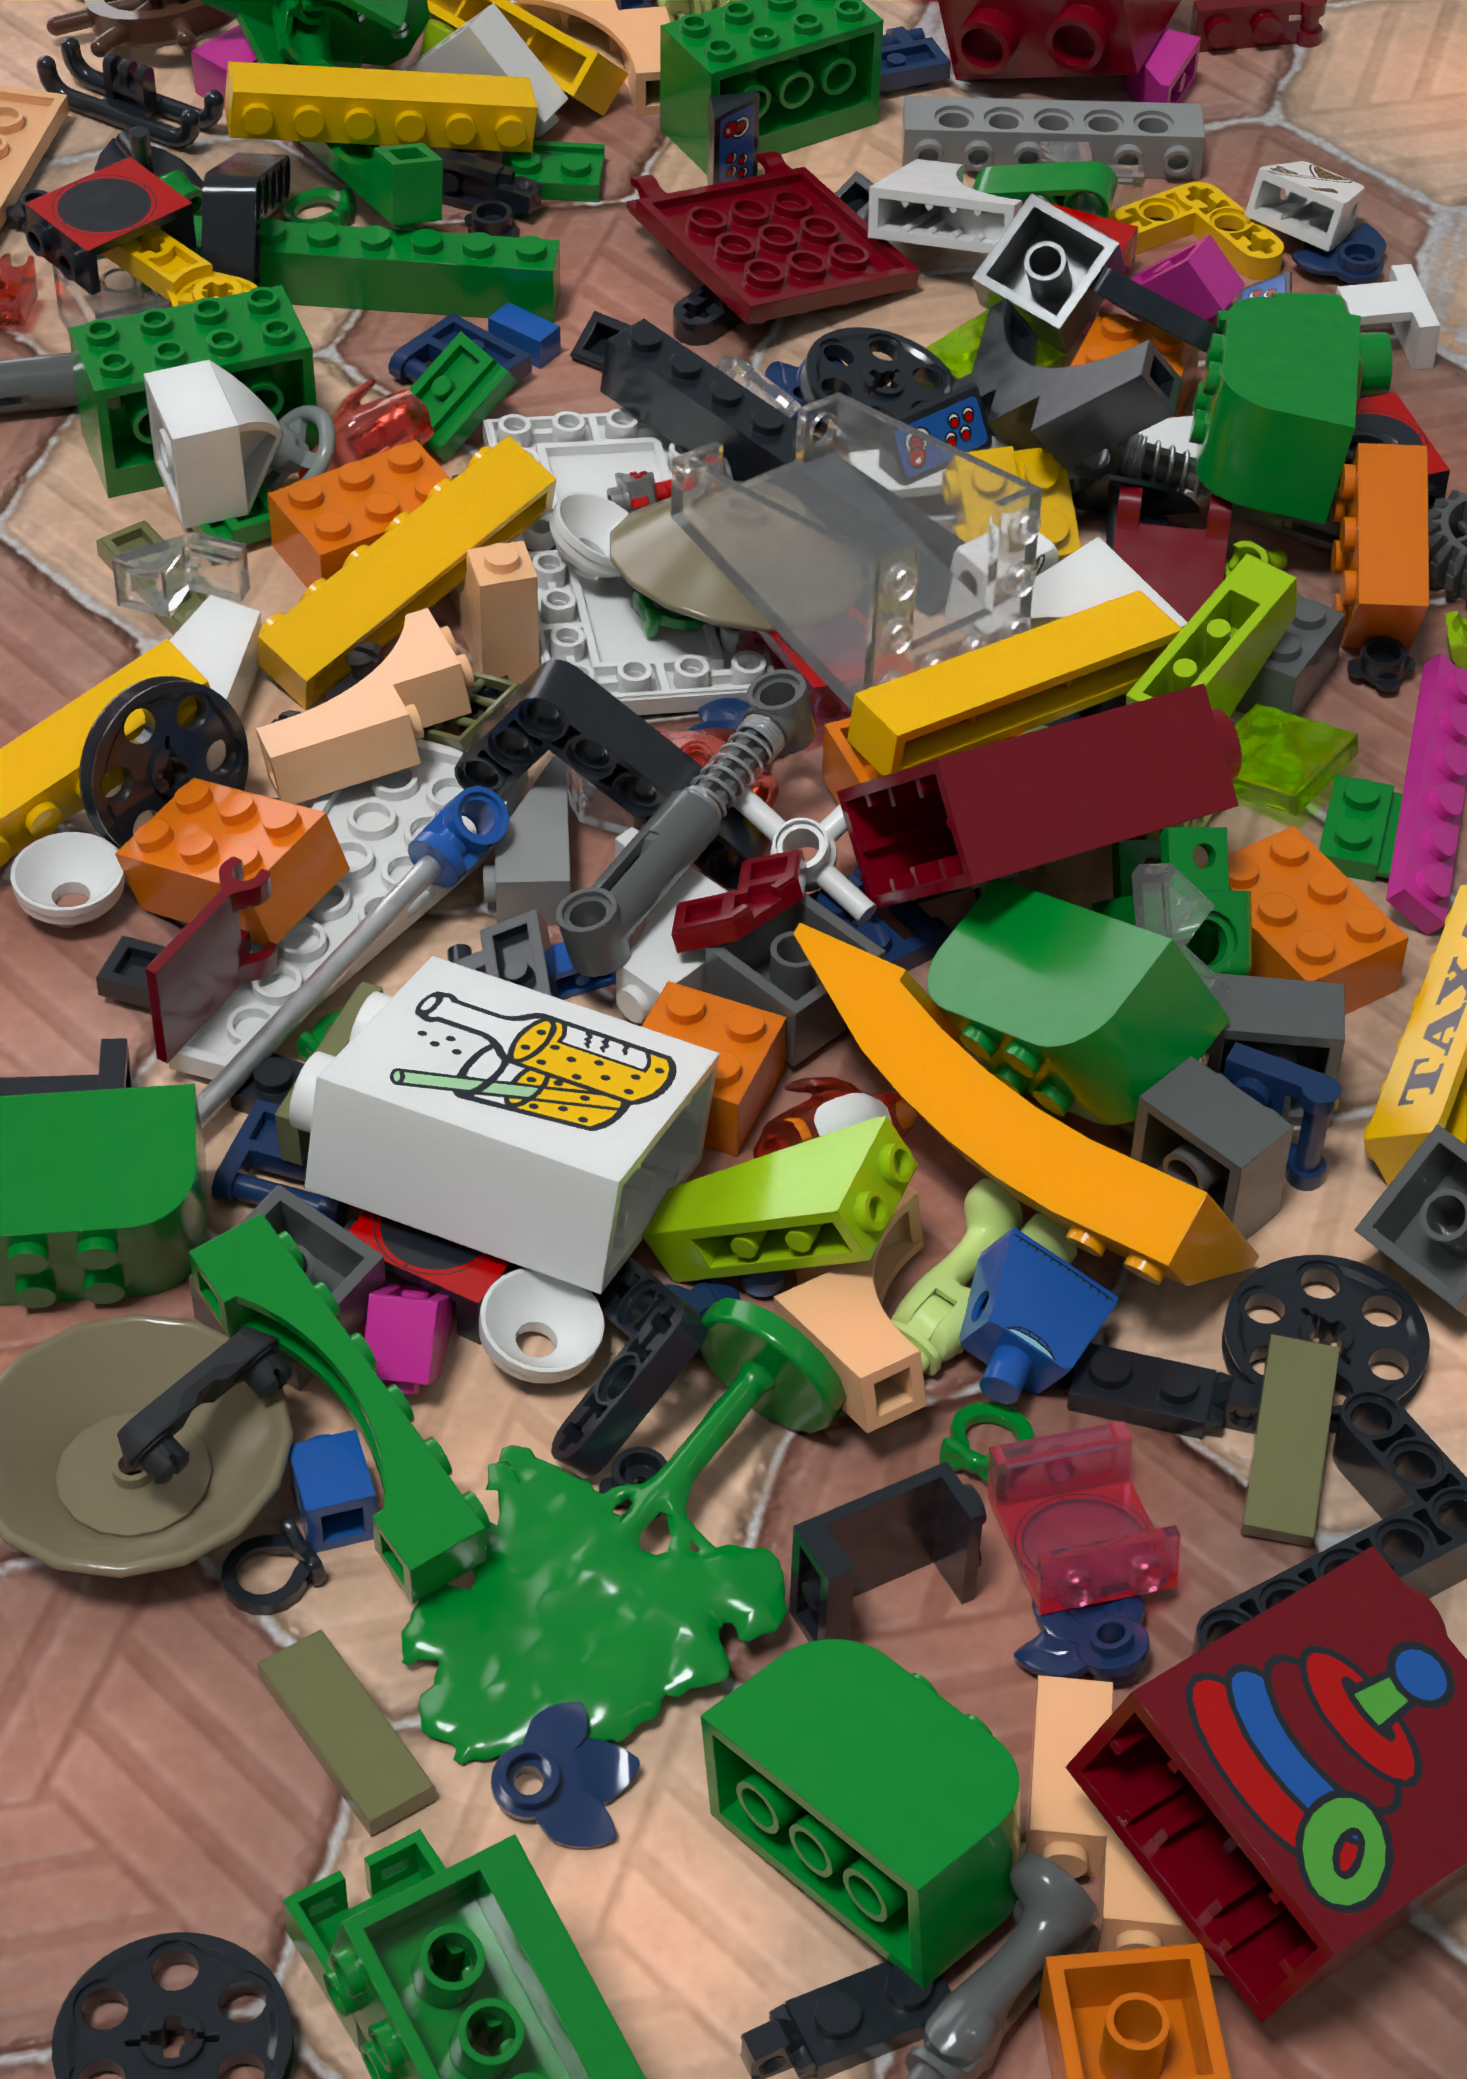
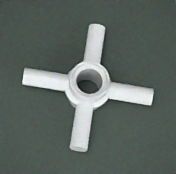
M745 787L743 796H735L736 804L733 807L772 842L770 855L804 847L818 850L816 856L806 862L808 869L805 892H812L822 888L859 924H863L871 918L876 911L877 905L835 868L837 862L835 842L848 831L840 804L820 823L809 818H794L786 822L749 787Z

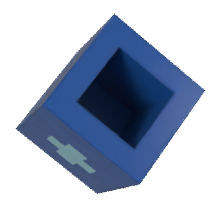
M356 1429L333 1435H317L307 1441L292 1444L288 1457L291 1489L306 1541L311 1545L312 1550L318 1553L374 1539L372 1515L378 1512L376 1493Z

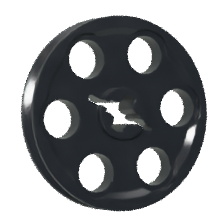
M851 327L831 331L813 343L808 351L800 374V389L807 406L824 425L847 440L874 449L883 448L884 428L873 425L867 419H877L885 423V420L952 391L956 379L948 367L936 355L906 337L880 329ZM872 352H881L888 355L892 360L880 359ZM826 357L838 358L848 366L836 365ZM915 380L928 381L936 388L923 387ZM824 390L837 392L845 399L832 398Z
M152 677L139 681L121 691L104 707L96 718L82 750L79 768V787L84 809L93 827L105 840L120 849L134 836V822L142 812L150 810L154 816L174 797L180 787L187 784L193 778L244 791L248 775L249 751L242 722L234 708L222 695L205 685L182 677ZM193 695L197 705L196 715L187 726L180 727L176 717L177 709L186 697ZM136 709H142L145 715L144 729L138 737L128 740L124 733L126 719ZM222 740L226 748L225 758L218 768L210 771L206 764L207 752L213 743ZM168 758L172 760V766L163 771V779L158 777V770L167 766ZM119 766L124 776L121 789L116 795L106 798L102 790L104 777L111 769Z
M1329 1255L1289 1257L1272 1262L1249 1275L1235 1290L1229 1301L1222 1333L1223 1360L1229 1375L1235 1379L1262 1387L1263 1375L1255 1371L1251 1363L1257 1359L1266 1358L1271 1334L1313 1342V1339L1318 1337L1320 1341L1317 1343L1331 1345L1330 1343L1335 1341L1337 1347H1340L1335 1380L1336 1388L1342 1390L1347 1396L1364 1389L1378 1390L1389 1394L1403 1408L1413 1400L1422 1384L1430 1349L1429 1332L1424 1316L1413 1298L1398 1283L1368 1265L1347 1258ZM1311 1281L1325 1282L1331 1285L1337 1294L1326 1299L1314 1298L1302 1289V1285ZM1264 1305L1276 1310L1282 1318L1277 1322L1264 1324L1250 1318L1246 1310L1253 1306ZM1373 1308L1384 1309L1395 1315L1399 1322L1387 1327L1377 1326L1369 1322L1363 1313ZM1378 1361H1389L1401 1367L1405 1372V1376L1397 1380L1383 1379L1375 1375L1369 1366ZM1342 1405L1332 1406L1328 1432H1336Z
M174 1932L145 1937L130 1942L104 1956L90 1967L70 1990L58 2013L52 2037V2062L56 2079H87L92 2074L100 2071L115 2072L123 2079H221L222 2075L229 2068L244 2063L255 2065L261 2069L265 2075L264 2079H289L294 2060V2035L289 2005L283 1989L269 1968L248 1950L233 1942L207 1934L192 1932ZM171 1962H187L197 1969V1977L184 1989L176 1991L165 1990L154 1981L155 1975L160 1968ZM239 1993L256 1994L266 2003L262 2013L248 2022L231 2021L221 2013V2010L229 1998ZM112 1999L120 2001L128 2008L125 2019L111 2029H95L84 2021L86 2012L94 2004L102 2000ZM174 2035L183 2036L184 2045H181L179 2057L164 2058L163 2049L168 2044V2037Z

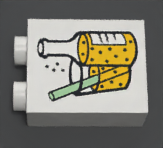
M432 956L394 996L378 991L369 995L355 1019L349 1043L336 1057L317 1051L311 1055L303 1066L292 1092L289 1106V1121L292 1127L310 1133L304 1189L601 1294L643 1239L642 1233L667 1189L685 1183L701 1162L720 1053Z

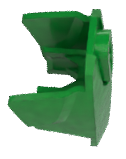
M201 0L202 3L237 19L258 62L269 64L315 65L329 63L332 67L361 68L362 63L388 66L408 56L430 20L427 0Z

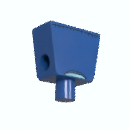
M1015 1227L981 1252L977 1261L959 1336L963 1349L987 1364L979 1383L981 1391L990 1399L1003 1404L1015 1403L1022 1389L1029 1393L1039 1394L1064 1377L1078 1361L1119 1299L1118 1296Z

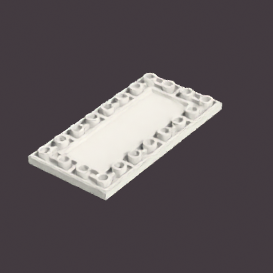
M624 408L613 409L608 413L578 414L572 411H563L554 416L537 417L509 414L500 419L483 420L485 446L493 448L509 435L557 479L552 509L512 541L524 540L526 548L533 550L528 553L538 581L540 666L548 660L559 659L570 662L637 715L698 711L705 704L721 698H740L748 702L747 689L751 682L760 675L776 670L764 632L717 626L710 623L692 630H678L659 625L656 637H646L642 617L632 606L634 588L628 584L623 576L610 578L595 577L593 580H590L572 572L567 562L559 558L558 549L550 531V517L554 506L563 495L570 492H586L607 499V489L617 486L615 473L617 472L630 474V472L637 471V473L641 471L653 472L655 483L684 477L691 474L689 463L694 461L695 457ZM554 545L556 546V550H549L552 547H554ZM654 602V603H653V605H654L655 608H657V609H661V610H664V611H666V612H669V613H671V614H675V615H678V616H686V615H683V614H680V613H677V612L668 610V609H666L665 607H663V606H661L660 604H658L657 602Z

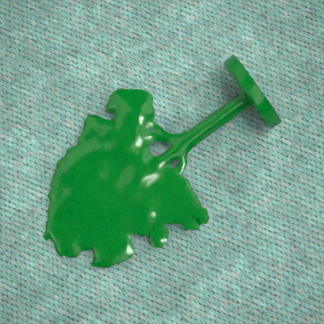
M724 1298L713 1303L702 1316V1322L708 1329V1332L700 1350L703 1358L718 1379L728 1389L712 1405L698 1426L676 1450L665 1466L644 1483L624 1484L611 1488L605 1494L594 1490L590 1482L582 1478L579 1479L561 1470L556 1465L536 1458L530 1448L515 1445L502 1448L499 1462L488 1465V1483L485 1490L498 1491L500 1515L498 1524L495 1525L490 1522L491 1528L486 1531L487 1561L472 1569L476 1580L470 1590L469 1588L446 1584L420 1599L411 1612L410 1621L401 1632L402 1655L404 1657L401 1661L402 1663L409 1666L417 1660L439 1661L434 1684L421 1694L418 1703L421 1730L431 1738L451 1743L456 1749L454 1761L462 1765L474 1759L482 1761L501 1756L507 1750L523 1744L531 1719L540 1711L549 1706L567 1702H582L584 1704L588 1725L586 1738L605 1742L608 1740L620 1742L626 1739L637 1725L644 1721H650L658 1715L661 1700L665 1695L679 1697L690 1688L706 1687L726 1680L729 1676L731 1664L719 1640V1629L723 1623H732L736 1628L739 1639L745 1642H749L762 1634L777 1630L787 1613L784 1598V1573L779 1559L770 1550L765 1548L751 1549L731 1544L716 1548L688 1519L686 1503L694 1481L716 1452L732 1436L738 1425L752 1408L764 1417L789 1429L810 1433L828 1428L842 1411L846 1395L839 1375L825 1355L799 1330L775 1313L749 1301ZM629 1499L633 1503L625 1514L619 1516L613 1513L616 1505ZM661 1512L667 1517L669 1532L672 1537L668 1551L655 1555L641 1550L639 1539L642 1531ZM691 1542L700 1550L696 1552L689 1549Z

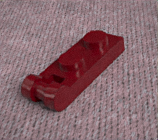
M1327 0L1193 1L1190 35L1201 37L1199 52L1297 44L1305 48L1316 47L1321 43L1323 28L1319 23V19L1325 14ZM1289 15H1301L1300 20L1289 21Z

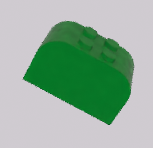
M1273 297L1247 298L1235 303L1230 308L1223 334L1212 333L1205 361L1207 370L1204 382L1199 381L1192 408L1194 417L1188 442L1198 444L1195 470L1199 480L1207 489L1237 505L1326 524L1355 430L1361 316Z
M996 878L991 882L934 956L928 972L927 984L930 996L960 1033L959 1039L980 1058L992 1075L1020 1096L1027 1094L1036 1098L1041 1105L1056 1115L1064 1116L1068 1111L1092 1122L1104 1125H1118L1135 1121L1139 1096L1192 1056L1199 1061L1230 1021L1229 1016L1172 938L1000 878Z
M195 1084L0 1096V1306L21 1305L27 1308H44L52 1305L54 1302L80 1300L109 1304L125 1297L148 1296L164 1292L180 1284L191 1275L189 1251L206 1243L208 1240L206 1153Z
M844 1639L812 1641L794 1647L780 1655L701 1715L710 1814L894 1966L898 1965L922 1989L1000 1926L1014 1910L1018 1897L1010 1883V1874L1021 1859L1020 1780L1017 1765L1006 1747L992 1735L989 1728L979 1718L971 1714L964 1715L939 1696L933 1685L922 1675L917 1673L910 1674L881 1651L860 1642Z

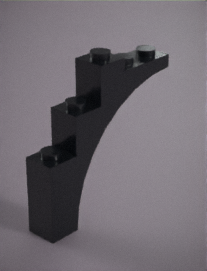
M1006 298L990 307L972 372L955 381L952 389L955 390L974 382L979 388L992 436L1000 443L1006 444L1007 447L1013 446L1014 451L1041 448L1043 451L1050 453L1062 468L1066 469L1173 416L1177 406L1182 378L1150 340L1116 355L1084 365L1061 368L1036 366L1035 355L1038 335Z

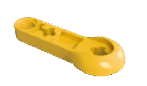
M159 228L102 254L169 300L173 307L194 303L202 298H219L249 292L251 289L257 288L254 283L241 277L214 272L211 263Z

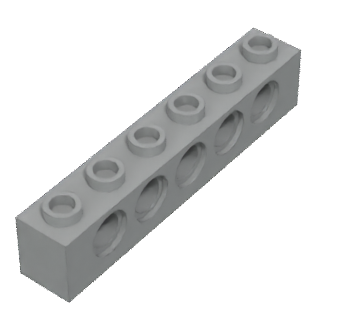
M904 96L902 167L916 159L962 164L963 174H978L984 168L996 165L1097 161L1110 166L1117 178L1200 180L1205 143L1201 104Z

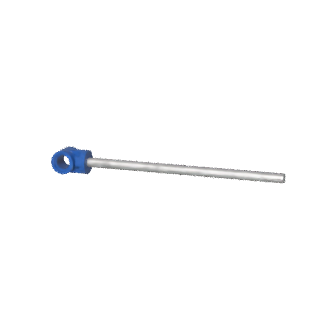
M481 786L468 787L435 813L432 820L408 844V854L414 866L197 1096L201 1128L216 1115L253 1075V1071L273 1054L431 883L444 888H452L492 845L503 838L509 827L510 816L507 805L497 793ZM462 816L472 821L477 834L467 829L463 823Z

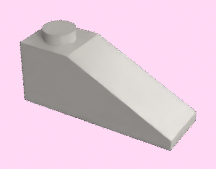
M556 755L552 757L510 817L509 827L503 838L495 843V865H483L484 902H496L497 924L537 909L546 920L547 925H558L556 909L560 902L570 894L566 763Z

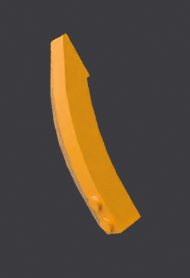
M802 923L798 924L793 933L865 1055L905 1101L969 1163L1016 1199L1067 1229L1068 1233L1065 1238L1069 1242L1097 1257H1102L1106 1249L1126 1258L1123 1264L1125 1268L1157 1285L1161 1284L1164 1276L1182 1285L1190 1286L1254 1267L1259 1258L1258 1253L1207 1192L1099 1144L1038 1109L988 1072L963 1049L964 1044L959 1039L960 1033L906 969Z

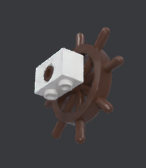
M85 0L86 8L53 16L48 19L46 27L48 32L54 36L92 27L98 37L91 42L90 49L93 55L102 58L119 46L154 48L178 44L182 49H191L195 45L197 38L221 29L235 20V18L202 3L201 0Z

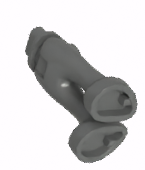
M1025 1853L1010 1874V1883L1018 1897L1015 1908L1012 1911L1014 1921L1017 1924L1016 1930L986 1963L945 1996L929 2017L924 2028L925 2045L923 2048L913 2047L906 2056L905 2063L909 2074L905 2079H977L982 2072L992 2067L999 2051V2045L1006 2032L1040 1994L1045 1957L1086 1953L1100 1934L1097 1926L1094 1924V1921L1100 1914L1087 1892L1069 1873L1043 1856L1034 1853Z

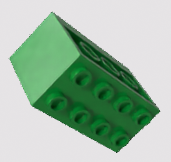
M862 0L731 1L722 7L703 13L688 14L680 20L660 25V129L707 175L708 96L759 92L758 154L777 151L782 155L878 124L884 20Z
M282 285L257 287L249 292L219 298L207 297L199 299L194 303L164 309L151 308L138 314L113 319H96L87 324L68 327L81 431L108 498L165 486L154 459L144 373L210 360L249 388L275 415L277 421L295 408L305 405L317 406L312 345ZM307 422L305 443L309 446V451L317 453L319 445L318 427L314 422Z
M516 1834L341 1921L327 1961L330 1971L323 1974V1979L338 2013L343 2018L353 2014L367 2040L366 2044L360 2046V2053L371 2079H646ZM435 1974L444 1975L447 1978H449L452 1982L444 1981L438 1978ZM471 2045H477L486 2049L491 2057L478 2053Z

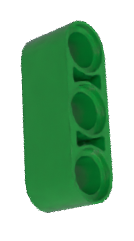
M1097 161L996 165L981 170L975 179L972 189L999 197L1022 200V206L1032 193L1037 197H1044L1041 199L1046 202L1107 218L1117 190L1118 179L1110 166Z

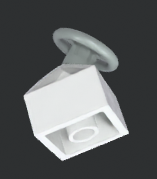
M210 360L144 373L155 464L183 529L249 515L261 484L269 493L277 490L291 474L299 472L302 468L307 469L308 472L301 480L327 472L334 455L336 431L332 418L321 407L315 405L301 406L291 410L277 421L275 415L249 388ZM307 422H314L318 427L319 445L317 453L309 451V446L305 443Z

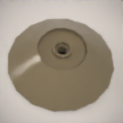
M716 481L631 511L610 532V561L632 588L668 610L717 626L759 632L811 630L847 617L865 595L862 566L841 542L796 501L777 490L755 483Z
M132 1314L74 1325L24 1351L0 1375V1537L5 1543L56 1570L125 1578L190 1564L241 1535L280 1489L294 1439L283 1387L277 1389L270 1398H258L254 1390L243 1381L235 1384L215 1402L202 1403L191 1412L183 1428L173 1435L187 1452L190 1451L188 1465L178 1475L174 1474L168 1483L154 1484L155 1481L140 1466L136 1469H128L125 1466L117 1433L131 1418L230 1338L199 1321Z

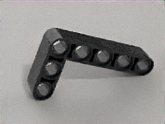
M237 152L206 172L202 189L201 257L212 264L214 272L241 277L260 287L262 221L288 200L291 178L290 158L288 155Z
M556 659L548 660L538 667L479 725L457 762L454 771L458 784L464 790L468 787L481 786L491 789L500 796L549 750L645 825L673 792L691 786V781L694 777L700 775L703 766L581 669L570 662ZM726 807L727 814L720 821V832L693 864L724 887L738 890L742 862L770 855L772 842L735 807Z
M1368 1389L1353 1392L1344 1400L1341 1407L1332 1448L1333 1462L1382 1520L1210 1609L1201 1616L1196 1626L1191 1656L1372 1546L1377 1549L1406 1586L1418 1590L1428 1599L1467 1579V1477L1399 1402L1389 1394Z

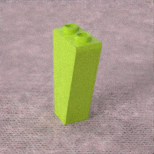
M1246 554L1126 694V705L1205 683L1211 708L1220 709L1230 717L1296 617L1297 578L1254 556Z
M887 1116L875 1117L668 1188L642 1233V1237L674 1283L870 1261L918 1164Z

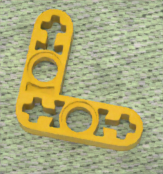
M1185 183L1111 210L1107 217L1108 219L1138 226L1122 251L1123 258L1134 256L1190 234L1195 235L1199 240L1211 235L1233 268L1245 277L1265 280L1278 275L1281 271L1284 243L1280 238L1260 222L1244 216L1245 210L1219 188L1209 183ZM1151 219H1160L1164 221H1155ZM1221 229H1230L1234 231H1225Z

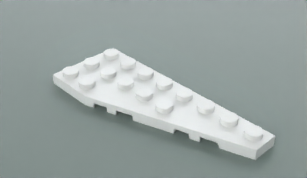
M418 739L416 744L421 764L317 798L311 809L326 812L350 870L278 943L279 966L276 971L266 978L240 985L168 1063L169 1069L213 1080L414 866L408 854V844L425 828L439 809L464 790L457 782L454 768L465 750ZM528 770L500 795L507 805L509 816L528 784ZM462 816L463 823L467 829L477 834L472 821ZM494 845L484 853L452 888H444L431 883L316 1007L483 864ZM251 942L252 950L249 953L259 952L264 946Z

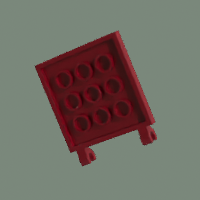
M777 151L756 154V160L765 170L764 175L672 193H666L652 175L633 177L630 180V184L636 188L640 198L627 201L626 207L630 214L747 325L761 324L767 320L794 314H806L809 311L830 306L847 305L853 301L871 297L889 296L894 292L913 289L917 286L920 273L919 268L887 240L868 238V223L807 168L792 169Z

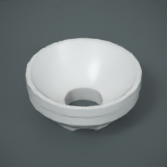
M570 492L563 495L554 506L549 521L551 535L557 546L559 558L567 562L572 572L586 579L593 580L595 577L610 578L622 576L610 561V532L629 513L616 503L592 493Z
M62 832L34 841L20 852L11 867L10 879L17 903L33 918L58 927L73 928L75 925L94 921L116 904L124 890L125 874L115 856L118 850L104 838L82 832ZM71 893L83 894L89 898L85 904L73 907H59L55 904L60 897Z
M528 1268L514 1270L501 1276L494 1282L483 1298L479 1313L480 1340L491 1360L504 1372L520 1380L532 1383H556L579 1374L590 1364L599 1349L604 1332L603 1312L598 1300L590 1290ZM524 1332H540L551 1340L554 1351L550 1355L541 1358L528 1356L520 1350L516 1343V1338Z

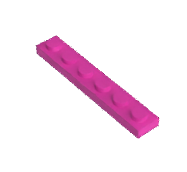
M1442 653L1436 655L1423 665L1386 901L1427 936L1445 926L1467 782V670L1458 668Z

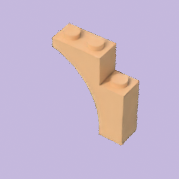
M515 0V5L593 49L627 72L628 76L622 85L629 94L636 116L660 114V25L670 23L666 6L618 10L615 0Z
M428 608L405 615L404 628L393 650L377 668L356 685L319 706L256 728L267 774L279 800L297 804L421 764L416 740L424 738L423 728L472 713L467 690L475 687V680L470 663L464 653L458 655L449 627L439 628Z
M909 1185L870 1261L795 1269L798 1286L774 1296L776 1315L807 1337L825 1355L839 1375L846 1395L842 1410L867 1434L927 1406L921 1351L898 1330L882 1308V1302L888 1287L897 1273L910 1258L924 1247L918 1193Z
M1038 1675L1032 1724L1025 1853H1034L1047 1858L1069 1873L1073 1878L1080 1876L1100 1877L1098 1911L1100 1914L1098 1916V1930L1100 1934L1097 1937V1952L1199 1943L1065 1768L1112 1715L1113 1682ZM1204 1949L1209 1975L1223 1976L1222 1971Z

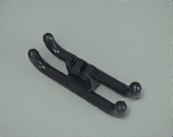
M67 37L61 42V54L64 64L70 74L80 84L105 94L106 97L102 100L67 86L58 75L56 63L52 57L44 55L37 60V73L45 91L66 94L69 109L125 130H130L135 126H145L149 129L151 140L167 146L183 148L193 144L199 136L200 128L206 129L216 125L223 116L224 98L218 90L207 91L204 96L203 109L186 104L156 92L155 75L152 67L144 64L138 66L136 61L127 58L122 60L119 55L109 52L105 55L102 62L103 72L93 69L84 60L80 44L74 37ZM156 113L180 122L181 126L177 128L150 117Z

